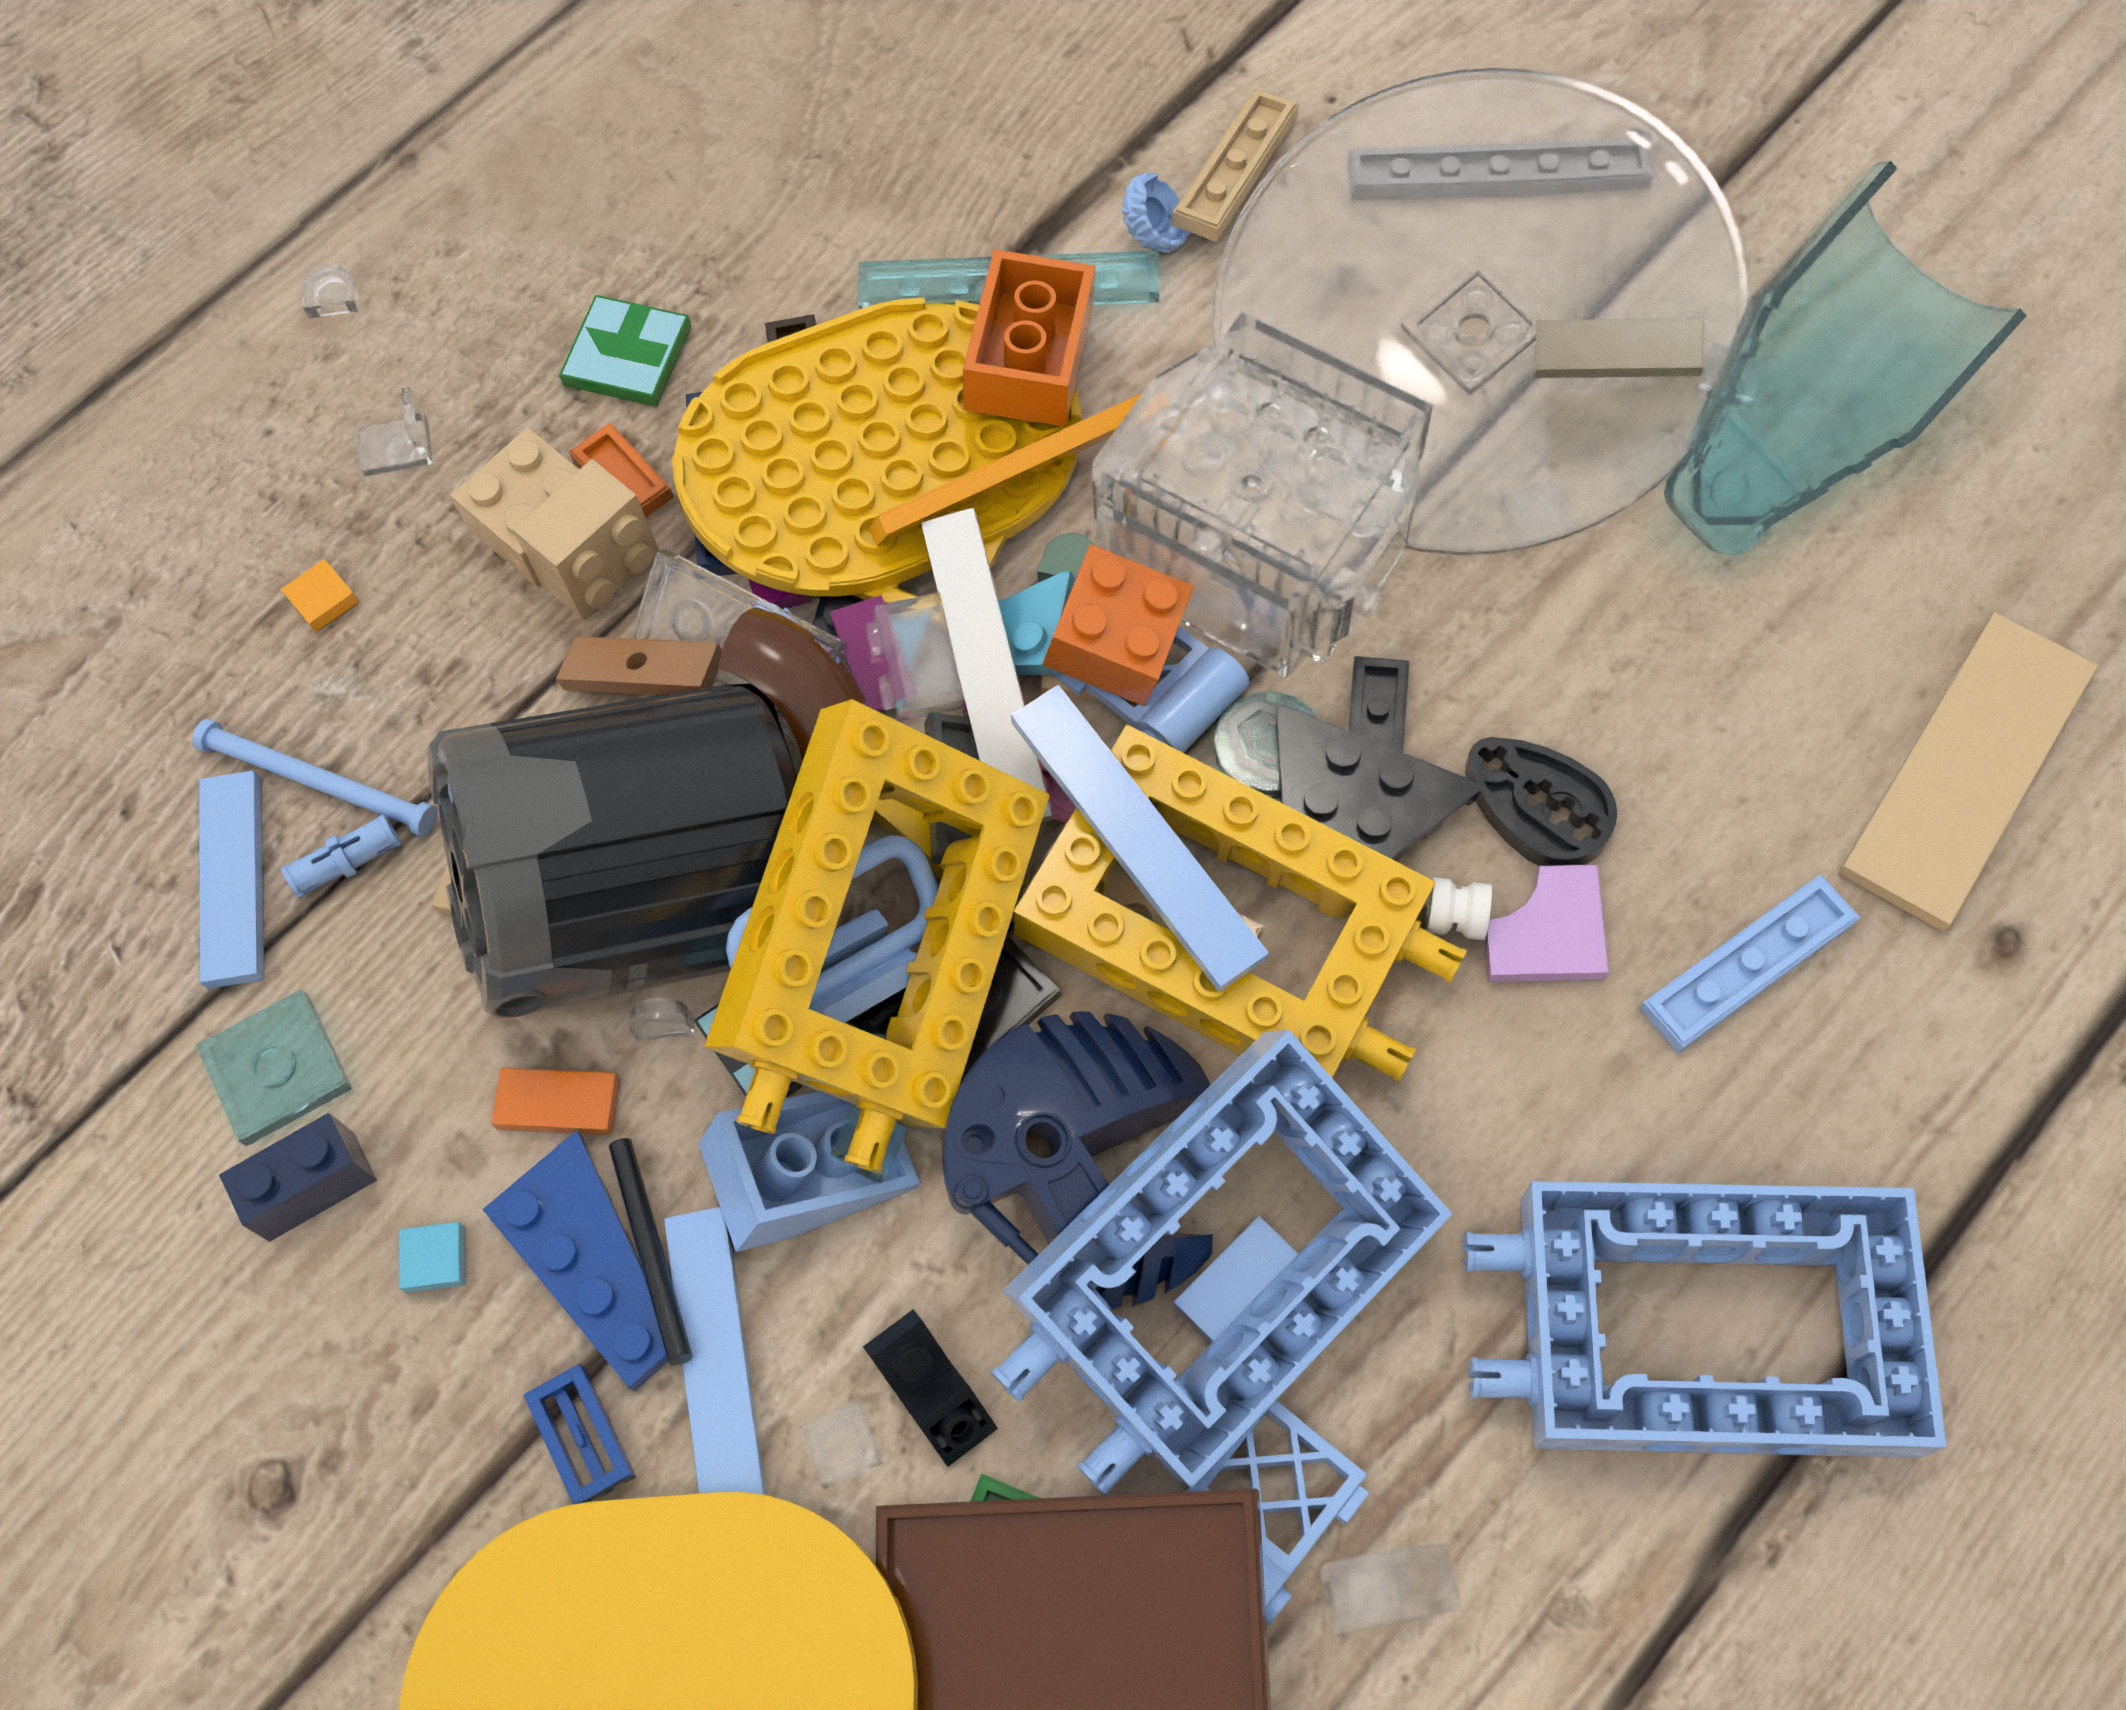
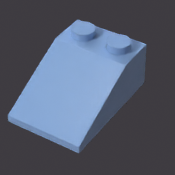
M820 1091L785 1098L775 1134L751 1129V1125L743 1126L737 1123V1117L742 1108L719 1112L698 1142L736 1252L791 1239L917 1189L921 1184L897 1122L889 1141L881 1173L856 1167L857 1164L850 1165L845 1163L843 1160L845 1155H847L861 1110L857 1109L856 1105Z

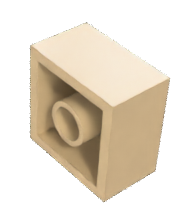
M527 427L452 492L450 497L468 529L538 588L541 584L512 529L579 469Z
M593 459L587 462L512 529L540 584L583 621L596 609L606 606L613 598L615 592L634 574L643 572L650 565L653 557L660 552L637 495Z

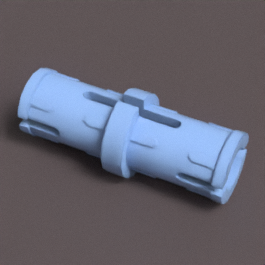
M382 814L366 825L340 838L335 834L325 839V846L301 859L282 866L281 871L293 893L300 899L305 894L343 874L347 878L357 874V867L402 844L392 824L385 814Z

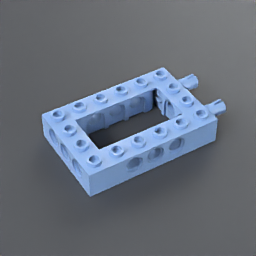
M1290 1030L1264 1032L1002 1290L1006 1297L1031 1323L1029 1329L1032 1333L997 1368L995 1367L991 1374L1020 1403L1024 1399L1023 1396L1058 1361L1063 1364L1068 1363L1116 1416L1114 1422L1117 1427L1083 1462L1080 1461L1076 1465L1085 1477L1088 1476L1089 1482L1103 1495H1108L1110 1489L1144 1454L1149 1458L1152 1456L1170 1476L1193 1488L1452 1216V1213ZM1274 1131L1342 1209L1205 1351L1175 1379L1176 1373L1168 1365L1156 1361L1130 1334L1134 1327L1126 1318L1111 1313L1110 1306L1095 1288L1097 1286L1113 1288L1126 1282L1136 1272L1132 1266L1164 1234L1173 1235L1181 1227L1177 1221L1209 1189L1217 1190L1225 1182L1222 1175L1252 1145L1261 1146Z
M1531 1181L1520 1199L1522 1228L1519 1234L1464 1233L1463 1253H1467V1258L1463 1259L1465 1272L1512 1271L1520 1272L1521 1277L1525 1279L1528 1355L1526 1360L1478 1359V1357H1470L1468 1378H1473V1383H1469L1471 1399H1479V1397L1527 1398L1528 1405H1531L1534 1449L1923 1458L1947 1448L1914 1188ZM1595 1261L1835 1266L1848 1379L1831 1378L1823 1384L1780 1383L1779 1377L1766 1376L1757 1383L1714 1382L1713 1375H1699L1693 1381H1649L1647 1374H1629L1622 1376L1612 1385H1603L1600 1352L1606 1347L1605 1334H1599L1596 1288L1602 1283L1601 1270H1594Z

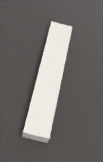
M974 508L921 522L979 759L985 764L1048 793L1039 758L1011 723V715L1023 708L1025 702ZM1048 800L1041 823L1054 820L1050 800Z

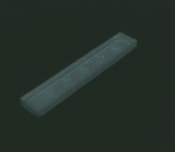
M1158 250L1034 255L1095 265L1093 305L1159 302ZM992 257L859 262L858 308L862 309L878 303L909 298H925V303L955 305L956 301L959 300L979 305Z

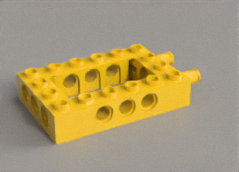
M853 699L820 710L704 1046L715 1052L747 1063L752 1069H755L741 1113L737 1117V1123L743 1126L751 1125V1129L775 1134L777 1130L776 1125L790 1083L793 1081L852 1103L856 1105L857 1109L861 1110L847 1155H845L843 1161L850 1165L857 1164L856 1167L876 1173L882 1172V1164L896 1122L899 1121L912 1127L945 1129L949 1110L961 1082L1050 794ZM878 799L882 801L894 799L924 813L922 819L930 823L943 822L972 835L971 838L954 841L947 847L941 865L945 866V870L933 907L926 908L923 918L928 920L916 959L908 964L906 973L910 975L898 1015L890 1019L887 1029V1040L808 1009Z
M1126 724L1111 752L1150 802L1156 803L1155 808L1176 835L1180 833L1217 852L1216 858L1225 863L1230 859L1267 878V885L1275 889L1281 885L1319 905L1317 911L1327 916L1345 918L1350 915L1346 925L1304 1001L1250 972L1219 993L1172 931L1103 895L1109 886L1110 872L1117 860L1076 808L1014 910V935L1238 1055H1241L1264 1032L1290 1030L1332 1079L1342 1060L1349 1061L1350 1057H1353L1399 1083L1416 1048L1408 1047L1368 1025L1370 1019L1366 1018V1015L1395 961L1400 963L1404 958L1444 979L1449 984L1457 972L1467 950L1459 948L1420 928L1421 921L1417 920L1436 882Z

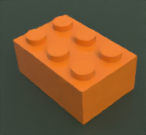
M997 249L993 250L963 366V410L1066 427L1093 310L1095 265Z

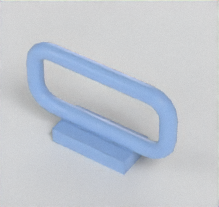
M890 835L862 847L852 879L889 859L901 860L907 868L919 898L918 914L908 924L821 972L808 1009L845 1023L907 987L910 975L906 973L909 962H914L917 953L911 952L909 949L922 941L928 922L923 917L926 908L933 907L939 888L928 858L921 847L907 837ZM752 907L735 920L728 933L726 953L730 968L733 965Z

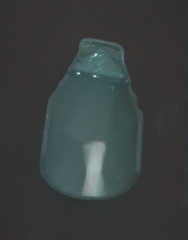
M1891 160L1879 162L1861 172L1751 296L1684 451L1683 460L1672 471L1666 481L1664 495L1669 509L1714 553L1732 556L1745 553L1770 526L1829 492L1828 488L1850 474H1859L1872 466V461L1892 449L1902 448L1916 440L2027 316L2021 308L2006 309L1981 305L1950 291L1918 269L1893 245L1875 220L1869 203L1874 194L1898 169Z

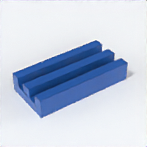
M577 1364L523 1395L573 1504L591 1502L595 1497L599 1495L604 1496L613 1491V1487L622 1482L627 1483L636 1478L634 1470L584 1366ZM575 1384L614 1467V1470L606 1473L567 1390V1387ZM553 1395L593 1479V1482L586 1486L583 1485L546 1405L545 1400Z

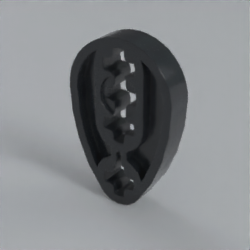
M1488 737L1480 739L1472 746L1465 764L1466 778L1482 784L1476 803L1498 834L1525 859L1538 866L1586 865L1602 853L1616 825L1617 806L1613 793L1599 775L1566 755L1523 740ZM1494 758H1497L1502 762L1500 770L1493 769L1489 774L1481 769L1483 761L1489 763ZM1542 791L1548 795L1545 805L1543 802H1540L1533 807L1526 802L1529 794L1535 795ZM1562 807L1571 812L1568 821L1562 820L1556 825L1549 820L1551 812H1557ZM1585 824L1591 826L1594 829L1591 837L1586 836L1579 841L1572 836L1575 827L1579 829Z

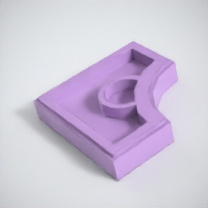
M1597 865L1539 866L1536 873L1535 889L1528 902L1509 916L1489 920L1485 938L1488 982L1605 980L1607 978L1609 968Z

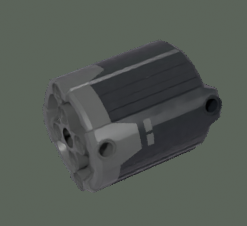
M750 683L728 684L439 731L428 746L430 792L434 804H438L445 854L451 883L446 886L454 931L466 971L474 974L481 994L484 1011L497 1019L513 1018L536 1011L731 970L726 953L728 933L735 920L746 910L753 907L797 780L775 706L766 695Z

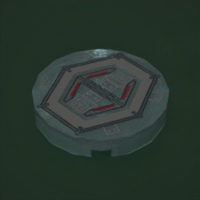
M1275 691L1252 693L1233 702L1219 719L1214 734V752L1216 764L1222 773L1265 795H1272L1271 798H1281V781L1279 780L1278 733L1276 729L1277 708L1281 703L1317 718V716L1310 707L1296 697Z

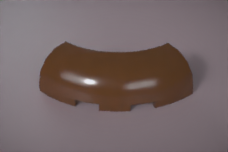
M754 607L742 613L731 627L722 649L718 669L746 680L770 699L792 730L803 762L820 710L851 699L862 704L866 699L842 662L837 664L814 641L816 637L812 633L776 613Z

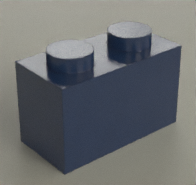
M330 1113L323 1115L219 1174L242 1226L269 1242L377 1181L354 1132Z

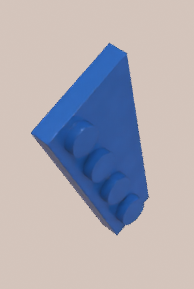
M576 1130L482 1210L624 1383L635 1392L668 1362L643 1269L636 1255L634 1245L612 1204V1198L603 1179L598 1174L583 1136Z

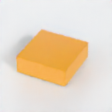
M325 559L281 589L315 633L359 602L351 589Z

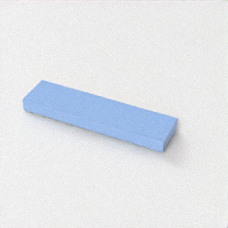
M252 770L199 779L200 983L207 989L261 981L264 980L261 778Z
M1820 874L1645 1000L1639 1009L1679 1054L1853 927L1861 917Z

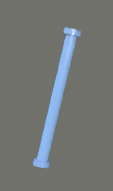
M211 719L202 720L194 730L192 743L194 748L206 753L214 750L377 814H385L390 819L408 825L411 833L421 837L427 836L436 823L438 811L431 804L421 802L416 805L224 731L220 723Z

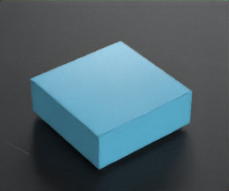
M460 1222L399 1229L400 1290L405 1293L466 1285L465 1226Z

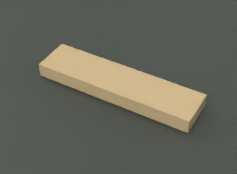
M1254 88L1172 212L1171 225L1217 242L1297 118L1299 104Z

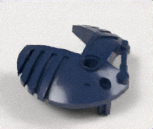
M1079 1011L1072 1012L1069 1016L1073 1025H1066L1058 1014L1045 1016L1037 1022L1041 1031L1035 1033L1026 1023L996 1041L980 1056L967 1073L958 1088L946 1120L942 1144V1165L945 1186L953 1209L965 1215L971 1213L1004 1247L1009 1246L1029 1265L1039 1254L1019 1235L1021 1232L992 1203L1012 1194L1021 1195L1045 1239L1050 1244L1109 1186L1104 1175L1093 1160V1156L1176 1120L1211 1085L1200 1064L1187 1051L1159 1031L1146 1025L1143 1031L1148 1039L1147 1041L1143 1039L1128 1018L1106 1013L1103 1017L1107 1025L1105 1027L1098 1022L1091 1012ZM1037 1135L1045 1139L1050 1146L1051 1156L1049 1158H1040L1033 1155L1026 1146L1025 1136ZM1164 1234L1132 1266L1136 1272L1126 1282L1113 1288L1097 1286L1095 1290L1107 1302L1111 1310H1118L1122 1306L1123 1297L1132 1294V1307L1151 1301L1155 1298L1157 1285L1164 1280V1294H1166L1192 1276L1209 1259L1212 1254L1213 1234Z

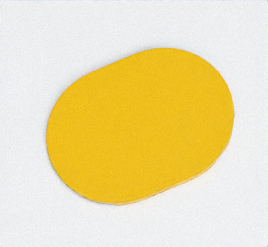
M925 298L898 299L878 303L752 349L732 360L713 375L714 381L699 397L691 400L678 426L679 433L674 456H672V466L679 504L687 523L706 549L723 564L756 583L776 590L809 596H847L879 590L933 569L922 525L877 546L869 531L876 517L891 508L926 493L927 491L920 489L923 480L922 473L948 483L1080 422L1082 413L1076 387L1066 427L963 410V366L979 305L959 300L956 301L955 305L925 303ZM1079 452L984 496L986 500L979 505H964L945 515L974 508L984 544L1005 534L1006 539H1009L1032 525L1057 501L1074 472ZM869 456L887 459L880 471L867 465ZM905 466L913 469L917 476L912 483L907 484L887 475V473L894 467ZM993 501L1018 510L1017 514L992 523L994 518L984 514L989 510Z
M711 1492L594 1501L567 1505L527 1519L496 1537L478 1551L457 1572L428 1613L416 1638L406 1667L399 1710H918V1677L911 1634L897 1597L894 1596L886 1579L873 1562V1559L853 1538L840 1527H837L817 1513L786 1500L747 1492Z

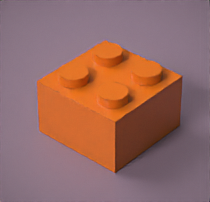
M1090 544L1042 665L1145 706L1159 680L1194 585Z

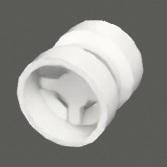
M1432 877L1431 880L1436 883L1427 901L1425 930L1434 935L1444 936L1451 928H1455L1456 932H1461L1467 939L1485 941L1490 919L1492 885L1472 882L1467 887L1460 886V889H1457L1451 879Z

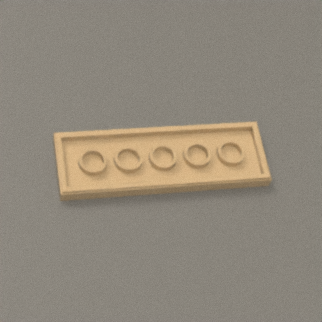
M1994 612L1838 874L1936 929L1945 932L1952 924L2097 669L2098 664Z

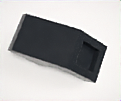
M914 1309L863 1346L947 1467L998 1429L970 1386L950 1362Z

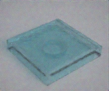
M302 989L196 1045L237 1140L246 1147L353 1089L309 995Z

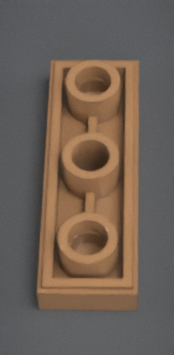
M575 636L556 680L565 691L655 696L710 688L713 686L719 671L718 666L722 649L718 643Z

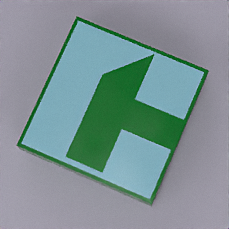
M595 295L560 371L559 377L563 386L657 407L692 327L689 316Z

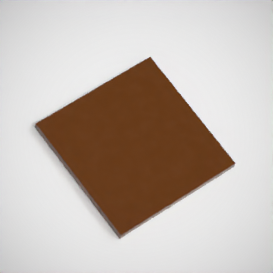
M1258 1489L876 1506V1566L886 1579L894 1596L897 1597L910 1630L916 1657L918 1710H1271L1260 1495Z

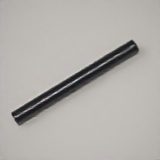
M621 1138L610 1143V1155L668 1363L672 1366L681 1365L693 1358L692 1350L632 1140Z

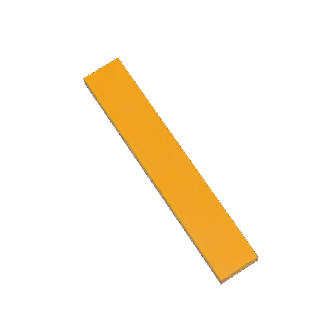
M1158 388L1147 390L879 514L872 522L869 531L876 545H881L921 526V522L941 517L1151 419L1166 406Z

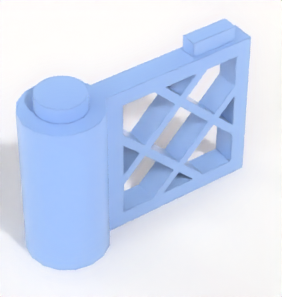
M1180 626L1172 644H1177L1188 654L1178 664L1163 666L1159 679H1163L1155 686L1145 706L1138 704L1134 708L1120 696L1063 673L1055 675L1057 680L1078 697L1087 689L1088 693L1129 725L1183 753L1191 747L1250 684L1249 677L1244 668L1230 654L1216 647L1208 648Z
M1277 1400L1273 1402L1194 1487L1186 1491H1211L1208 1487L1221 1471L1248 1469L1250 1489H1258L1260 1495L1266 1623L1268 1627L1292 1597V1594L1282 1586L1331 1521L1336 1518L1345 1526L1369 1494L1360 1486V1483L1367 1474ZM1265 1415L1269 1416L1287 1431L1290 1454L1256 1457L1253 1430ZM1299 1442L1311 1452L1300 1453ZM1244 1443L1246 1458L1231 1459ZM1326 1463L1346 1481L1334 1497L1307 1499L1302 1464ZM1292 1465L1297 1500L1262 1502L1257 1468ZM1324 1509L1310 1526L1308 1510ZM1298 1511L1302 1539L1289 1556L1266 1537L1263 1513Z

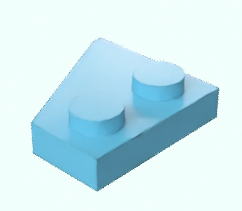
M1071 571L1060 572L999 601L1017 675H1060V672L1045 667L1042 663L1076 580ZM954 659L953 667L958 672L956 662Z

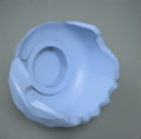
M1146 172L1137 175L1126 188V195L1123 198L1124 204L1121 210L1125 215L1123 221L1128 227V233L1133 236V239L1140 241L1142 248L1151 249L1154 252L1170 253L1184 244L1187 236L1190 234L1188 231L1171 225L1172 212L1180 201L1175 191L1166 182L1157 179V173Z

